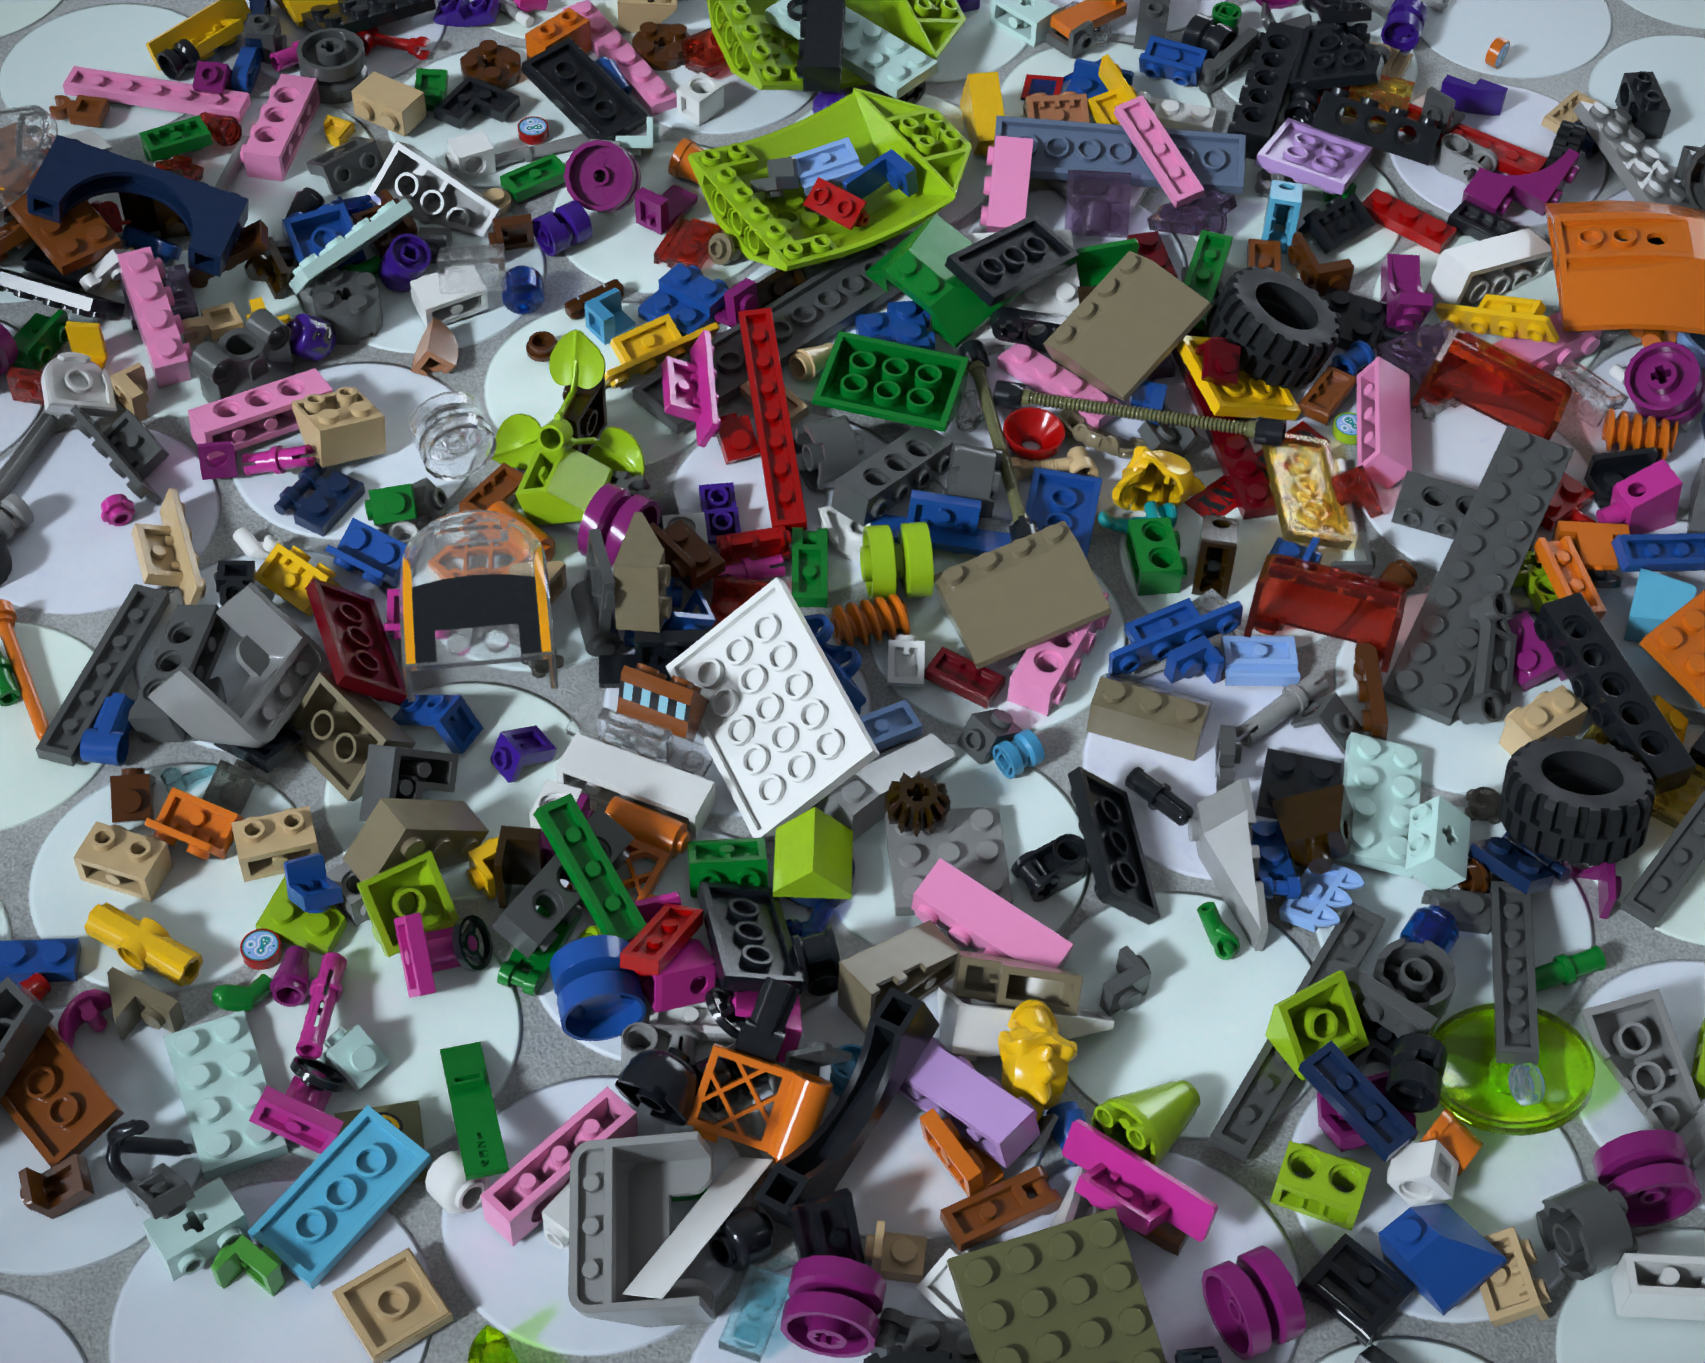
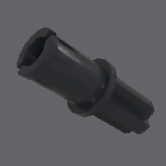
M1140 767L1133 769L1129 773L1125 786L1146 800L1151 810H1159L1178 826H1184L1189 819H1192L1193 808L1171 792L1170 785L1159 783Z

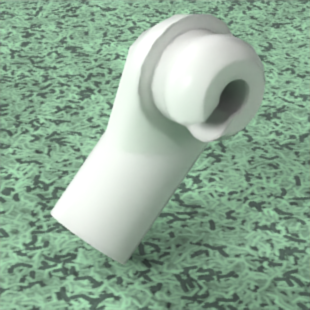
M246 527L237 529L233 534L234 541L251 559L265 560L277 543L283 546L282 539L277 535L272 537L267 535L264 541H257Z

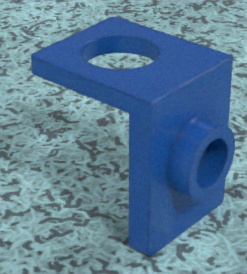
M694 591L682 612H672L670 619H667L661 631L710 630L716 619L702 591ZM696 605L700 607L701 614L693 613Z

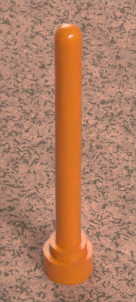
M0 599V638L13 668L14 676L36 736L41 740L49 727V723L13 629L17 620L13 604L8 600Z

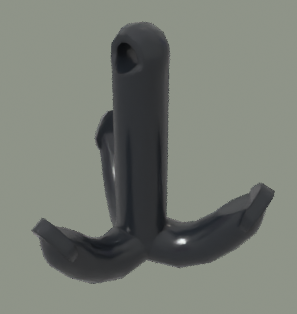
M133 1119L112 1127L107 1133L108 1147L105 1159L108 1169L121 1183L126 1184L132 1181L133 1178L122 1163L121 1153L180 1157L183 1154H191L193 1145L178 1139L134 1136L145 1133L150 1128V1125L144 1120Z

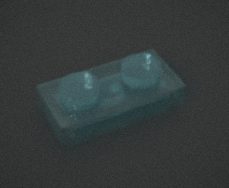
M753 1265L749 1266L719 1338V1349L761 1362L789 1292V1277Z

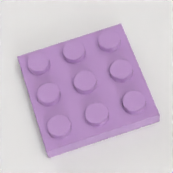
M1287 118L1257 154L1255 165L1264 168L1268 173L1282 174L1293 178L1297 183L1310 184L1322 188L1328 194L1343 195L1370 159L1373 147Z

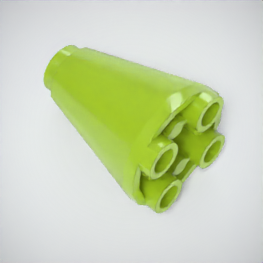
M1170 1081L1106 1100L1095 1108L1091 1119L1092 1126L1158 1167L1195 1116L1197 1108L1200 1106V1096L1196 1088L1188 1081Z

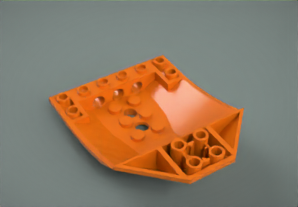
M1606 200L1545 203L1563 332L1645 329L1705 335V211L1678 205L1644 201ZM1651 238H1661L1664 244L1655 245L1649 243L1648 240Z

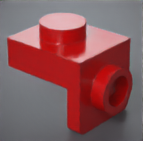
M730 413L719 417L721 419V426L716 437L726 465L759 456V446L748 414L738 417L737 413Z

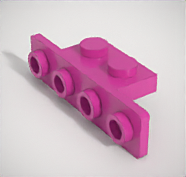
M707 330L702 331L690 350L691 363L666 356L661 364L664 412L695 422L697 445L705 447L712 437H716L721 426V419L718 417L717 410L719 395L716 393L715 388L717 371L713 365L715 349L711 343V332Z
M1077 1119L1072 1122L1062 1149V1155L1087 1171L1079 1176L1074 1191L1087 1198L1090 1204L1099 1209L1108 1210L1115 1207L1119 1220L1127 1228L1140 1232L1144 1236L1167 1221L1198 1242H1202L1207 1238L1218 1211L1216 1203L1085 1121Z

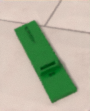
M481 1042L440 1049L466 1181L508 1172V1162Z

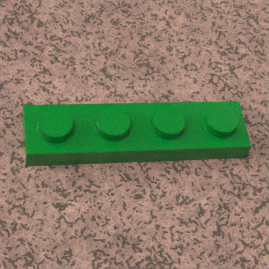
M1201 230L1184 284L1204 297L1212 305L1231 249L1233 237ZM1208 312L1193 328L1204 331Z
M570 793L537 808L533 815L601 934L617 936L630 943L645 927L646 922L572 794Z

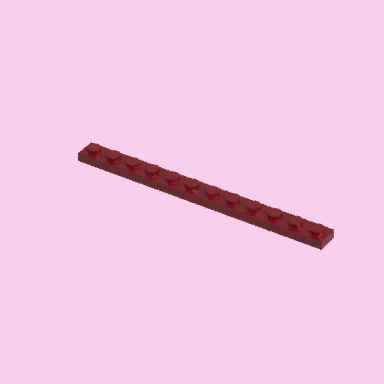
M1158 231L1127 235V239H1137L1139 255L1153 260L1179 279ZM1195 328L1187 334V336L1204 337L1202 331ZM1175 347L1171 352L1198 415L1201 417L1205 416V418L1209 416L1210 418L1214 417V419H1227V421L1230 419L1231 421L1235 420L1241 423L1239 417L1214 416ZM1209 428L1205 430L1242 519L1276 515L1278 504L1249 438L1244 434H1235V432L1231 434V432H1222V430L1221 432L1213 431V429L1210 431Z

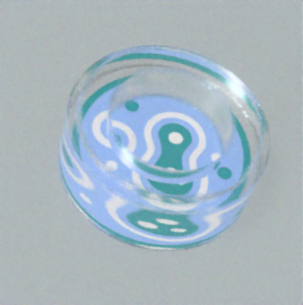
M1531 1062L1513 1065L1510 1068L1508 1084L1515 1101L1522 1106L1540 1103L1545 1095V1081L1539 1068Z

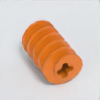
M1609 408L1604 420L1601 440H1604L1606 443V451H1611L1615 443H1619L1620 451H1626L1628 446H1632L1633 449L1655 447L1657 451H1660V459L1666 460L1674 447L1678 431V421L1670 429L1668 419L1663 418L1656 426L1654 416H1648L1643 423L1641 414L1635 413L1629 422L1627 411H1621L1617 418H1615L1614 409Z
M889 594L887 602L883 597L878 596L873 600V605L868 599H863L859 604V608L854 602H848L845 611L841 605H834L831 610V622L834 625L833 636L836 646H840L841 640H845L848 646L854 647L855 637H859L862 644L867 646L870 634L874 635L877 643H882L883 632L887 631L891 640H895L897 629L900 628L904 635H910V620L906 604L896 594Z

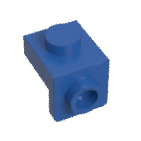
M315 853L284 862L288 899L303 911L322 913L329 910L330 905L343 902L341 886L326 876L323 855Z

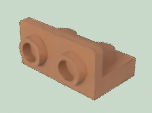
M1068 91L1060 95L1035 93L1031 96H1026L1023 105V114L1026 115V118L1090 123L1087 94H1077V92Z

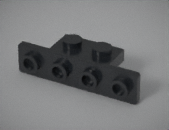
M709 630L660 631V633L635 631V655H601L599 657V687L619 688L624 665L636 669L637 663L659 670L660 673L667 675V681H671L672 678L665 666L708 633Z

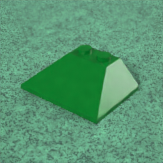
M937 214L933 215L865 271L866 276L887 293L897 287L931 315L933 331L955 349L985 325L995 310L1006 307L1025 291L1023 290L992 307H989L944 266L949 255L974 243Z

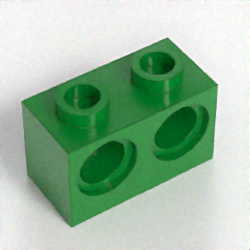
M1170 517L1128 520L1125 547L1138 596L1179 593L1182 578L1187 577V561L1185 557H1180L1179 553L1181 545L1180 535L1178 531L1173 530Z

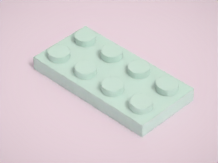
M406 198L397 204L394 200L389 201L378 209V213L372 216L370 220L366 217L351 228L352 230L344 236L346 239L339 235L325 246L326 248L319 253V257L313 253L301 261L299 266L292 271L295 277L289 282V286L297 295L323 277L324 272L338 267L399 225L413 210L412 206Z
M1354 732L1349 734L1346 740L1343 784L1353 808L1350 853L1346 857L1337 858L1336 860L1408 878L1412 877V875L1405 871L1410 809L1420 804L1422 749Z
M244 1010L163 1036L206 1181L289 1153L284 1137L249 1121L264 1089L268 1085Z

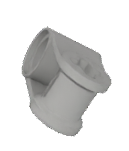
M1453 133L1443 136L1434 161V167L1437 171L1465 183L1467 186L1480 167L1493 172L1498 166V158L1493 151L1475 144L1459 134Z
M634 1022L628 1025L621 1035V1064L624 1067L632 1057L645 1050L660 1049L667 1052L670 1047H673L689 1056L691 1059L689 1065L692 1067V1065L696 1064L694 1060L695 1046L700 1042V1033L697 1029L687 1025L672 1026ZM641 1046L645 1047L646 1049L638 1051L634 1050L633 1048Z

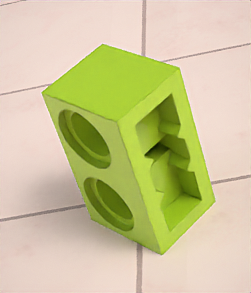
M1289 1140L1270 1203L1352 1231L1371 1168L1361 1165L1352 1158H1340L1322 1152L1311 1144H1299ZM1294 1172L1304 1173L1308 1178H1301ZM1335 1186H1342L1349 1192H1342Z

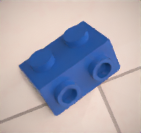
M1150 35L1145 52L1141 53L1139 57L1140 72L1151 78L1162 77L1172 80L1181 86L1192 85L1197 87L1202 73L1203 62L1208 56V50Z

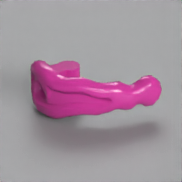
M97 989L87 990L76 995L67 1005L58 1022V1033L72 1050L75 1033L84 1022L94 1032H101L106 1028L107 1020L103 1017V1011L112 1006L110 994Z

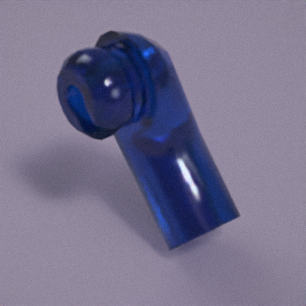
M818 902L808 921L800 922L798 919H794V921L792 919L786 920L793 946H795L792 937L794 935H799L802 938L825 932V928L833 916L834 908L828 903Z

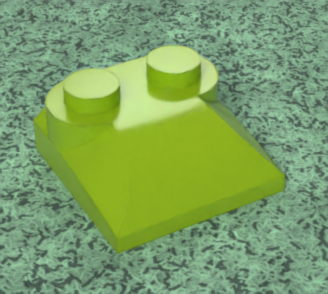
M427 851L356 883L373 925L372 932L374 938L381 945L387 957L400 953L394 924L395 918L420 913L424 933L454 927L459 919L432 851Z

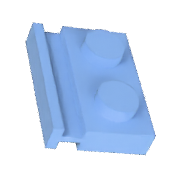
M849 137L789 156L796 158L798 180L805 196L809 195L818 177L835 186H839L850 175L863 168Z
M1222 636L1220 647L1225 659L1223 670L1226 676V686H1288L1290 684L1296 685L1300 681L1294 636Z

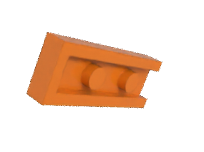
M1085 0L1052 15L1050 26L1069 39L1070 32L1088 20L1094 23L1093 29L1125 15L1128 4L1124 0Z
M1563 536L1560 541H1547L1545 537L1538 538L1533 546L1535 559L1538 563L1542 564L1558 599L1581 592L1595 615L1601 620L1607 610L1570 536Z

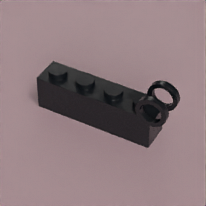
M791 0L787 4V14L791 19L801 21L800 38H805L799 39V58L803 59L797 60V78H803V91L840 92L846 14L845 0ZM802 5V14L796 13L792 9Z

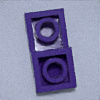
M440 0L433 20L436 24L454 27L486 25L496 21L501 3L499 0H473L472 2L469 0Z
M1447 74L1442 82L1440 91L1456 100L1454 109L1457 111L1478 115H1500L1508 88L1481 78L1476 84Z
M733 482L699 485L701 512L705 514L708 544L717 543L716 536L740 533L738 507H736Z

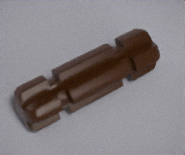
M613 279L604 284L605 287L600 285L579 295V300L575 297L564 304L565 313L572 320L584 316L585 302L615 287L621 292L622 297L624 295L622 283L618 279Z

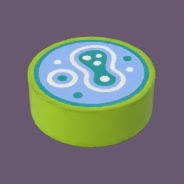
M1346 412L1336 416L1332 427V434L1337 441L1347 445L1357 444L1356 413Z

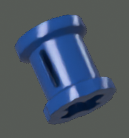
M1357 340L1350 345L1347 352L1334 356L1331 366L1356 377L1358 371L1366 368L1375 360V354L1366 342Z

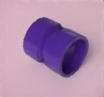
M1395 0L1392 3L1381 32L1384 44L1399 49L1400 52H1408L1415 48L1428 15L1427 8L1422 1Z
M575 200L556 208L555 212L549 211L534 218L532 221L533 233L539 246L551 257L569 249L570 244L575 246L590 239L593 235L592 224L587 212Z
M406 233L394 238L378 266V276L381 282L394 292L403 293L410 291V281L421 277L431 261V251L428 244L414 234Z

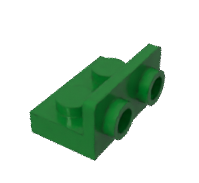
M200 115L139 133L144 155L148 162L168 160L175 155L189 151H199L203 147L213 145L211 133Z
M58 309L51 318L35 313L13 337L19 354L17 361L10 368L35 376L50 361L57 350L68 341L65 329L66 322L69 321L67 312Z
M765 837L687 842L691 897L697 898L700 881L768 887Z

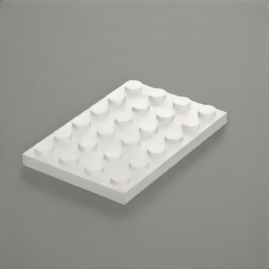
M778 577L665 666L671 678L672 676H677L694 683L695 686L702 688L700 695L709 700L698 731L753 838L765 837V843L775 836L777 827L808 811L880 755L785 581Z

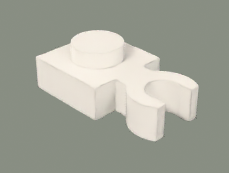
M112 249L91 268L92 272L86 274L79 281L85 292H89L93 288L96 292H99L107 286L108 281L111 279L114 281L122 279L117 254L133 251V249Z

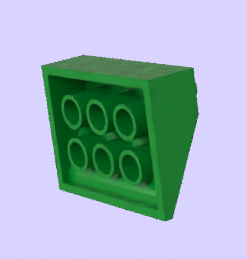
M839 331L812 398V404L945 432L960 408L967 387L969 358Z

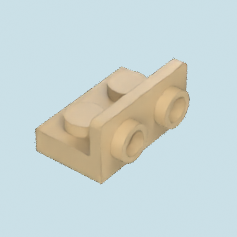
M1514 1226L1484 1236L1489 1243L1507 1258V1263L1479 1286L1493 1326L1498 1327L1537 1314L1541 1321L1550 1319L1545 1305L1552 1303V1299L1543 1277L1538 1279L1535 1277L1531 1265L1537 1264L1538 1259L1530 1239L1522 1240Z

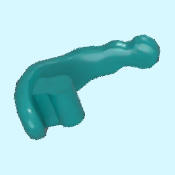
M1149 501L1144 504L1145 517L1125 519L1113 517L1107 511H1102L1098 514V521L1102 527L1110 528L1112 531L1120 532L1124 535L1127 532L1128 520L1170 517L1172 527L1174 528L1178 520V509L1174 503L1167 502L1160 506L1155 501Z

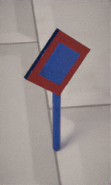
M1073 72L1064 77L1026 74L1021 100L1025 101L1026 96H1031L1035 93L1060 95L1063 83L1072 79Z

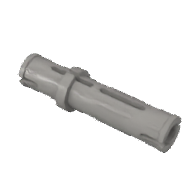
M1315 669L1296 685L1290 684L1282 690L1281 696L1243 724L1236 727L1237 738L1250 731V734L1240 741L1244 746L1251 747L1258 739L1294 712L1299 713L1306 709L1310 700L1329 688V680L1327 678L1315 684L1325 674Z

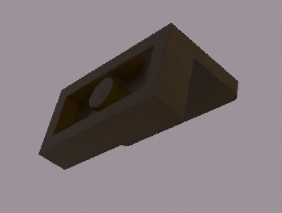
M773 268L753 280L756 282L759 309L764 308L807 281L801 268L790 271Z
M501 825L494 859L499 908L508 907L512 884L527 886L545 866L541 829Z

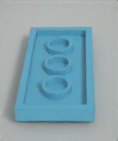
M367 1105L247 1232L252 1240L262 1248L264 1246L270 1248L281 1259L283 1265L311 1289H314L432 1161L431 1155Z

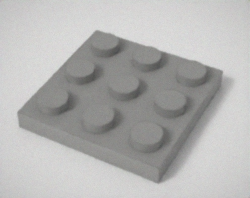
M999 806L950 809L943 827L935 826L932 835L921 830L917 837H915L913 830L910 829L900 833L898 824H890L888 812H885L884 824L895 916L915 915L914 910L911 909L913 894L939 858L1009 903H1013Z

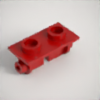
M820 177L817 178L803 204L805 207L850 230L854 226H866L870 219V216L864 209L867 201Z
M95 201L91 203L93 208L115 233L123 231L122 225L131 223V220H122L119 208L114 202Z
M785 526L716 536L718 552L725 560V566L741 563V559L750 558L753 561L776 556L777 554L782 555L783 561L792 559L789 544H791L790 531L786 530Z

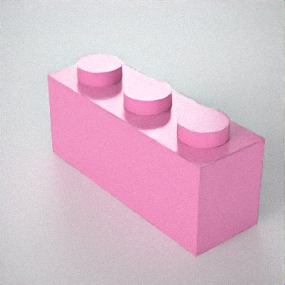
M996 135L995 146H988L986 165L992 166L991 176H985L983 195L989 196L988 206H982L980 225L986 226V233L998 232L1026 218L1034 139Z

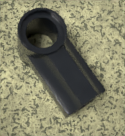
M767 976L755 1001L756 1003L750 1017H746L733 1050L774 1063L785 1038L786 1032H784V1028L800 990Z

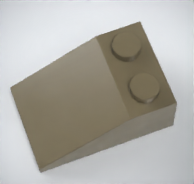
M634 512L613 564L616 629L660 633L664 619H670L672 611V598L666 596V587H669L671 579V566L665 564L664 548L643 513Z

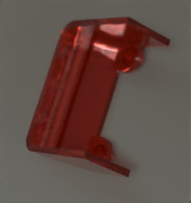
M1452 329L1410 405L1417 407L1422 396L1427 402L1437 406L1448 404L1454 399L1505 426L1510 425L1550 440L1563 416L1572 394V388L1563 380L1464 330Z
M1269 554L1266 556L1256 584L1244 636L1251 638L1254 627L1260 633L1274 635L1276 631L1284 630L1285 625L1354 642L1356 643L1355 648L1361 643H1370L1376 647L1378 661H1382L1380 671L1388 673L1403 618L1408 590L1394 582L1286 555Z

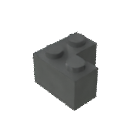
M369 744L359 821H367L380 798L422 799L423 789L454 793L459 754Z

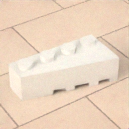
M1527 228L1445 249L1437 259V266L1424 292L1433 293V307L1430 312L1439 319L1434 310L1437 303L1477 307L1476 303L1482 301L1485 294L1501 295L1507 288L1514 291L1543 276L1552 257L1551 246Z

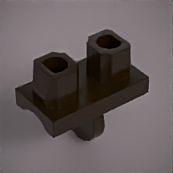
M268 237L269 250L261 255L251 257L246 262L244 271L252 281L266 282L274 299H284L286 289H292L289 286V282L295 277L292 271L297 267H292L294 257L290 246H276L273 238Z

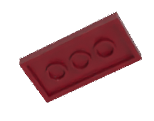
M313 578L305 589L337 686L346 691H355L370 696L379 702L386 701L400 706L408 695L374 599Z

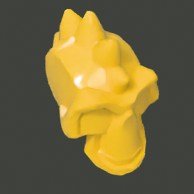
M1137 446L1134 449L1131 461L1122 470V479L1112 490V498L1114 503L1121 509L1132 511L1144 510V504L1149 501H1155L1160 506L1170 502L1179 507L1190 496L1203 491L1205 485L1200 479L1195 477L1194 470L1185 458L1164 450L1152 451L1147 446Z
M1026 1000L1020 1003L1011 1013L1007 1024L1011 1031L1004 1030L998 1035V1048L1003 1062L1001 1084L1008 1093L1017 1099L1023 1097L1033 1105L1037 1112L1036 1119L1038 1122L1044 1110H1048L1059 1103L1067 1082L1068 1063L1077 1056V1044L1058 1034L1057 1021L1050 1007L1039 1000Z

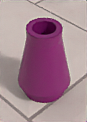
M291 946L286 950L285 957L270 983L273 999L280 1005L295 1007L302 1004L310 995V953L304 947Z

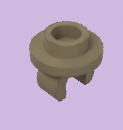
M727 233L714 234L708 244L710 259L717 265H726L731 260L737 261L742 254V251L734 246L732 238Z

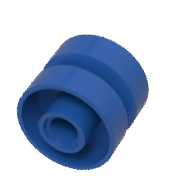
M612 935L588 936L566 944L551 958L549 967L554 992L557 996L561 1027L568 1036L582 1041L608 1040L621 1036L623 1030L628 1025L634 1022H642L644 1019L646 1004L641 983L638 980V974L633 970L620 968V953L629 944L626 940Z

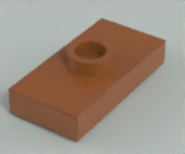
M1329 365L1299 402L1300 414L1327 426L1357 387V377Z
M502 463L459 503V511L481 523L486 510L495 502L502 500L511 505L517 500L515 493L524 473L506 463Z

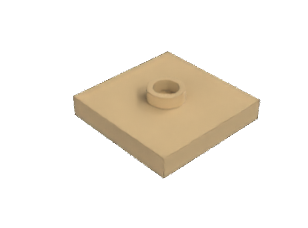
M409 1247L332 1291L334 1301L373 1363L385 1362L454 1321L452 1312Z

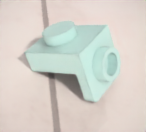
M646 117L647 136H616V141H621V147L631 152L633 156H640L641 150H653V143H659V124H653V117Z
M359 1024L348 1031L343 1027L336 1030L324 1041V1045L328 1049L319 1057L323 1063L330 1060L356 1091L361 1089L391 1062Z

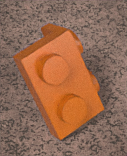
M172 787L156 821L147 818L144 825L155 830L153 836L162 839L170 846L174 847L178 840L187 844L186 852L207 861L211 854L224 860L234 839L231 823L241 821L244 817Z

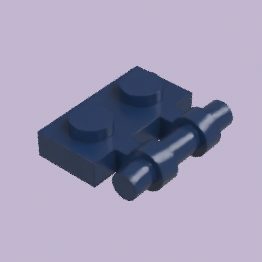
M315 462L314 466L306 467L298 475L299 480L292 487L287 486L280 493V500L274 505V509L280 515H285L289 509L296 511L293 514L295 524L324 537L363 496L365 488L364 483L336 470L327 479L322 477L327 471V467L322 468ZM309 489L315 491L309 498L303 496Z
M1506 832L1502 838L1491 837L1490 839L1473 842L1468 852V857L1477 859L1478 863H1482L1486 869L1525 895L1550 889L1554 878L1560 882H1565L1571 873L1569 868L1561 864V860L1553 861L1546 859L1544 854L1539 852L1534 854L1526 849L1525 844H1518L1512 839L1510 832Z

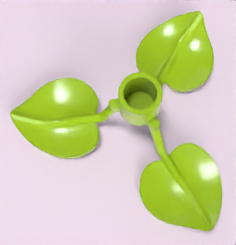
M574 329L566 333L555 345L549 360V369L553 381L562 386L571 385V389L559 411L554 415V419L541 427L538 420L530 415L523 413L511 415L500 425L488 457L500 464L506 463L513 468L527 469L537 448H542L547 452H556L566 444L569 447L593 444L595 446L589 451V457L610 467L612 471L629 472L632 477L637 475L644 476L645 460L643 452L635 437L626 430L618 427H608L602 432L599 440L595 437L573 438L572 426L567 420L563 419V415L574 398L578 387L591 389L600 383L604 377L606 365L600 349L581 330Z

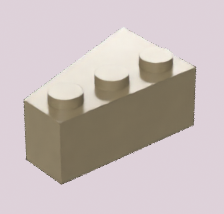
M380 798L344 855L343 860L360 881L427 851H432L438 868L443 869L469 861L468 852L481 846L489 830L464 801Z
M929 920L844 959L839 964L837 1006L866 1035L870 1018L891 987L919 1000L924 999L938 989V986L941 987L954 977L958 950L960 949Z

